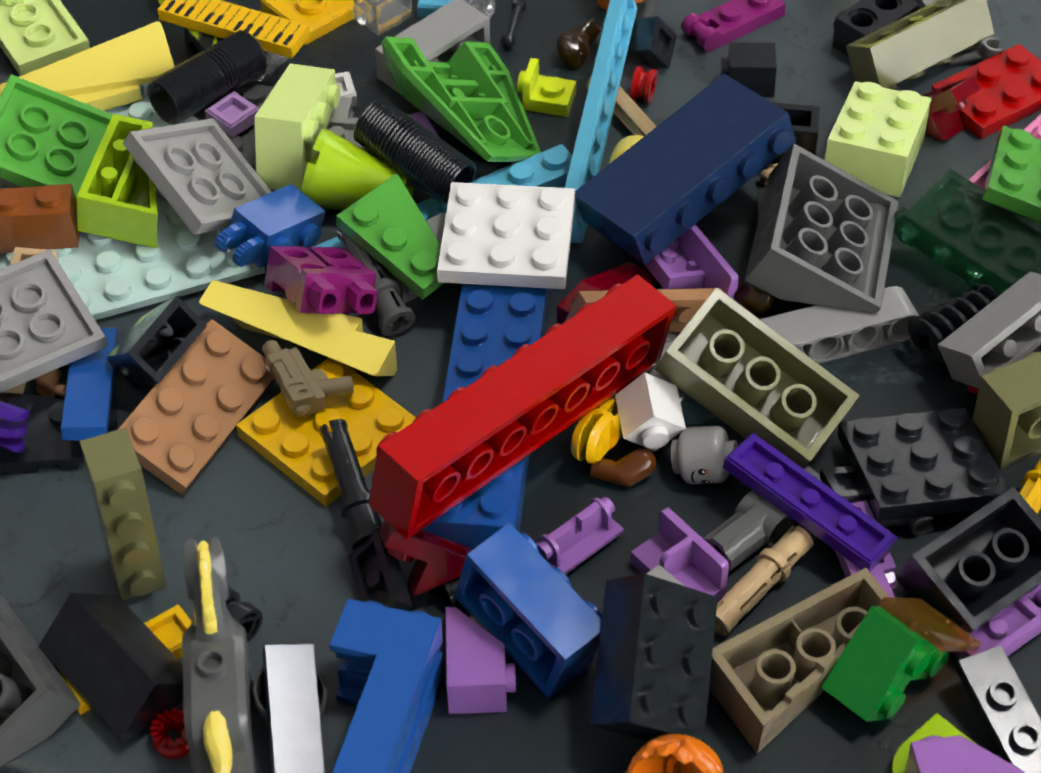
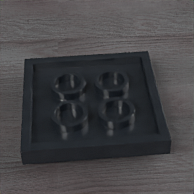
M949 408L940 411L860 418L857 420L840 421L838 424L837 436L851 466H854L856 470V476L862 489H865L867 493V499L878 521L979 510L1010 489L965 408Z

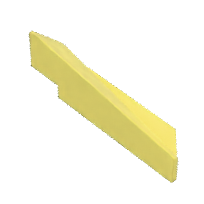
M154 22L22 75L19 78L104 111L142 100L139 85L148 84L150 80L172 69L174 63L163 27L160 22ZM7 82L0 84V96Z
M216 280L211 281L199 301L200 305L229 316L242 329L287 340L369 375L394 376L397 371L395 341L363 333L361 318L342 313H299L295 309L296 303H292L288 299Z

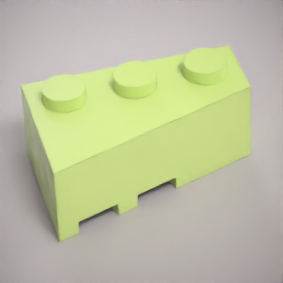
M289 64L256 113V173L269 189L278 190L292 184L301 191L308 162L311 163L316 152L312 150L322 128L327 129L333 110L338 107L340 102L341 88L340 85H335V69Z

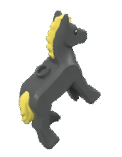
M216 536L211 537L209 543L201 541L198 544L193 538L187 539L184 545V570L188 598L194 605V616L190 627L182 637L183 712L193 773H256L250 712L257 710L252 694L254 679L245 628L231 616L225 603L229 597L222 545L219 537Z

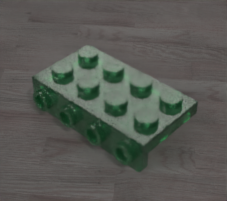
M949 169L909 210L905 207H900L894 213L896 220L893 234L904 245L914 247L930 257L932 262L938 267L947 268L961 277L969 287L972 288L976 284H986L998 296L1030 271L1041 274V225L1028 217L982 200L983 188L954 170Z

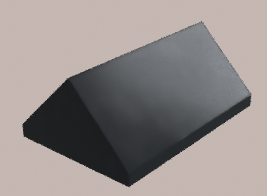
M70 593L38 647L65 681L123 744L151 725L152 721L157 719L156 716L158 714L163 715V711L168 710L169 712L183 702V664L117 594Z

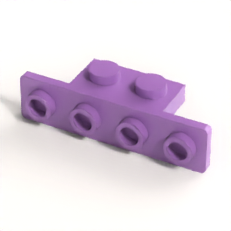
M696 225L688 229L645 264L663 289L717 287L721 288L726 295L733 299L734 293L738 288L739 278L737 273Z

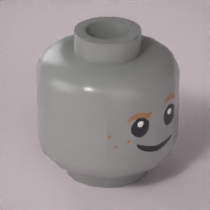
M720 426L687 427L680 433L678 439H673L671 444V464L674 474H680L685 483L692 485L724 483L730 474L723 468L724 459L738 446L737 441H730L726 430Z

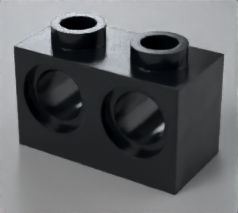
M860 0L847 10L841 11L835 17L832 47L848 56L846 45L919 10V3L914 0Z

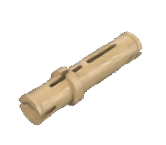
M792 525L774 546L765 548L756 557V564L717 603L714 631L716 634L727 636L777 582H784L791 575V568L814 545L811 535L804 528Z

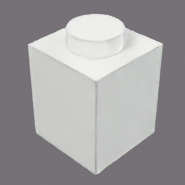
M645 372L615 395L623 439L657 451L686 429L678 389L674 384Z

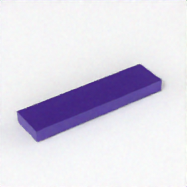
M752 433L725 457L723 463L725 470L861 570L866 567L870 572L895 548L898 540L896 535L756 434Z

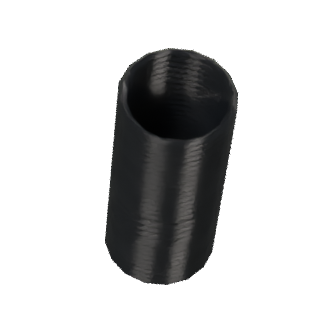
M239 30L150 80L147 87L148 98L155 112L162 120L168 124H178L264 74L267 68L266 55L259 41L252 34Z
M380 98L373 101L359 116L353 130L354 140L422 188L426 193L440 201L444 206H448L451 182L473 183L477 167L472 160H469L468 157L454 149L447 142H444L437 135L425 129L424 126H421L420 123L414 121L413 118L386 99Z

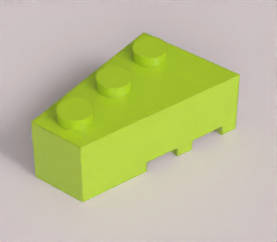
M113 113L77 194V231L157 248L158 212L156 185L135 162L134 157L123 144V141L130 132L153 128V122Z

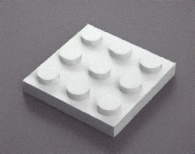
M451 182L437 268L438 282L565 289L575 205V189Z

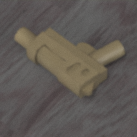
M276 340L267 341L263 345L262 350L266 356V368L271 377L276 379L281 387L282 396L295 418L318 413V410L326 409V397L354 393L352 376L328 379L324 371L320 369L310 371L297 347L289 350L287 348L281 349Z

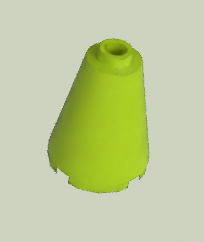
M322 128L312 149L316 152L311 163L308 162L301 186V192L322 209L345 210L396 173L411 197L413 196L415 187L408 185L409 179L401 175V173L333 131Z

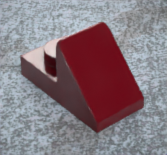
M974 75L921 95L932 98L925 133L937 140L946 141L965 128V123L958 110L969 104L967 97L980 90Z
M384 520L379 531L383 544L391 556L405 562H412L416 558L407 580L412 595H419L460 577L466 555L472 551L468 546L422 529L409 539H405L386 520Z

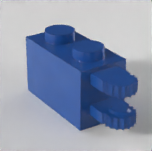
M290 184L234 208L230 225L218 233L214 240V245L223 253L236 248L232 255V260L241 268L252 263L261 268L268 264L270 246L306 248L313 246L321 236V225L326 211L294 185Z

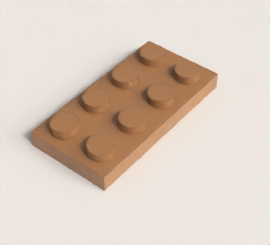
M211 319L207 323V327L165 377L152 388L119 428H127L140 465L182 495L234 431L236 424L242 421L275 380L266 368V358Z

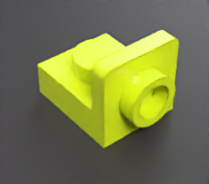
M531 58L526 71H520L517 93L522 94L525 111L568 117L576 94V81L539 75V59Z

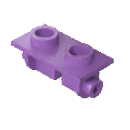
M608 497L601 499L593 498L590 501V505L549 535L543 534L539 537V542L536 543L539 554L552 567L559 568L566 575L624 532V528L612 519L611 514L615 512L613 502Z

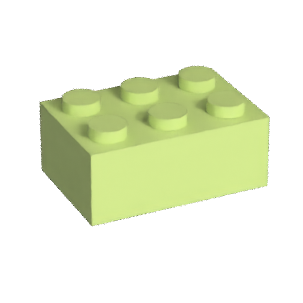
M854 82L828 137L825 161L887 195L900 198L925 138L932 98L921 96L919 93L911 90L897 91L883 88L874 82Z

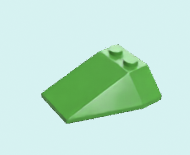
M385 37L382 40L386 69L395 82L397 91L412 105L487 162H520L541 153L510 73L490 43L464 41L446 63L428 62L413 38Z

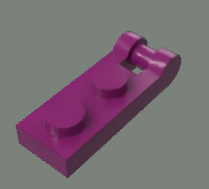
M730 0L700 15L697 13L687 15L681 23V30L690 38L696 37L697 44L709 52L785 16L786 4L782 0Z

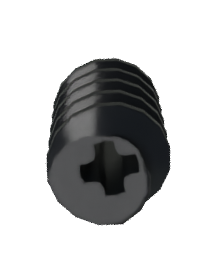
M976 284L970 290L961 292L957 297H951L944 304L936 305L931 311H925L917 318H912L908 322V332L912 342L929 361L935 365H942L945 361L938 344L995 300L998 294L986 284Z

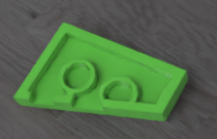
M397 173L336 216V226L422 300L445 284L438 282L437 278L441 245Z

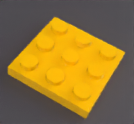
M331 358L326 359L314 369L324 371L328 379L352 376L354 393L326 397V409L318 410V413L297 418L291 412L282 393H279L236 424L237 435L240 439L325 507L340 497L341 493L323 438L319 433V429L323 424H326L329 432H331L332 429L329 421L343 419L347 422L348 431L365 478L374 471L377 455L376 448L380 441L391 432L398 433L410 425L416 418L349 366Z

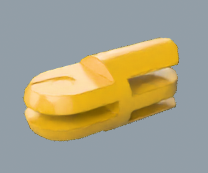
M611 397L579 419L571 442V454L575 459L582 461L586 457L587 463L594 464L600 461L608 450L612 449L622 438L623 434L615 397Z

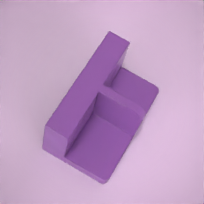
M669 507L660 511L658 534L631 551L630 563L642 574H647L659 564L684 586L718 597L717 602H719L727 593L728 561Z

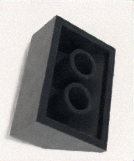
M1012 487L914 553L897 574L896 580L925 615L965 632L972 633L1041 584V518L1015 487Z

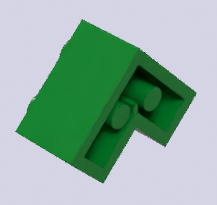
M871 606L821 688L866 722L890 719L902 707L906 698L903 691L910 680L928 679L929 676L934 677L941 671L949 656L945 651L953 639L908 607Z

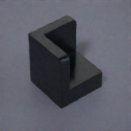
M659 16L636 18L626 56L642 55L656 70L668 69L677 34Z

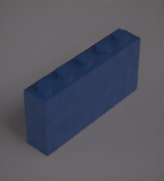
M722 74L575 191V201L583 222L645 265L796 143L789 114L729 76Z

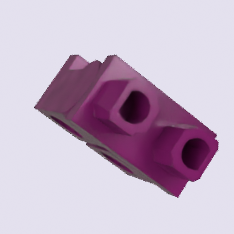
M270 246L264 286L271 292H285L287 299L292 303H296L295 309L299 313L373 314L378 295L377 290L374 288L376 273L372 269H367L344 247H310L308 250L306 247Z

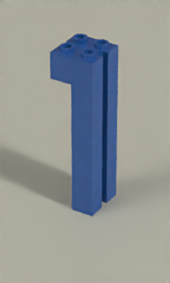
M347 599L329 647L330 651L335 652L336 658L348 660L347 663L340 661L337 669L340 686L336 694V701L357 705L332 773H411L445 676L444 653L439 652L443 642L441 618L432 617L421 611L409 612L386 607L374 601L362 602Z

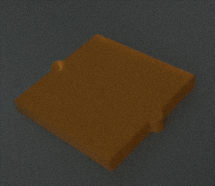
M884 597L879 604L880 607L904 623L908 629L915 631L941 651H977L981 645L980 641L920 598Z

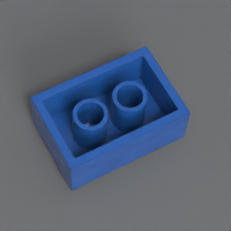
M509 522L466 555L454 597L482 628L504 644L506 654L548 699L591 666L599 648L602 614L594 604L588 601L585 602L572 589L568 577L562 570L552 567L539 554L538 547L531 537L525 533H520Z

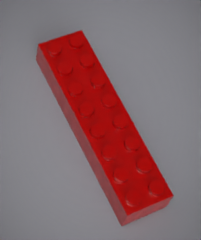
M638 274L624 284H615L604 297L595 303L583 305L571 319L563 324L557 323L553 325L542 338L533 344L521 346L510 359L501 365L489 367L478 380L466 388L459 387L454 390L445 402L433 410L426 409L422 411L410 425L398 433L391 432L387 434L376 448L377 455L374 473L371 478L372 485L368 504L405 539H409L620 392L643 373H647L656 367L662 356L676 305Z

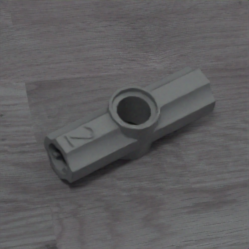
M809 466L803 468L821 481L819 474ZM752 490L740 501L734 515L703 539L728 561L729 571H731L763 545L769 548L774 546L787 530L794 525L795 520Z

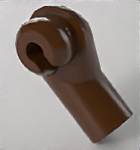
M648 448L636 449L618 461L602 458L600 461L592 464L590 477L631 487L655 470L657 458L654 452Z

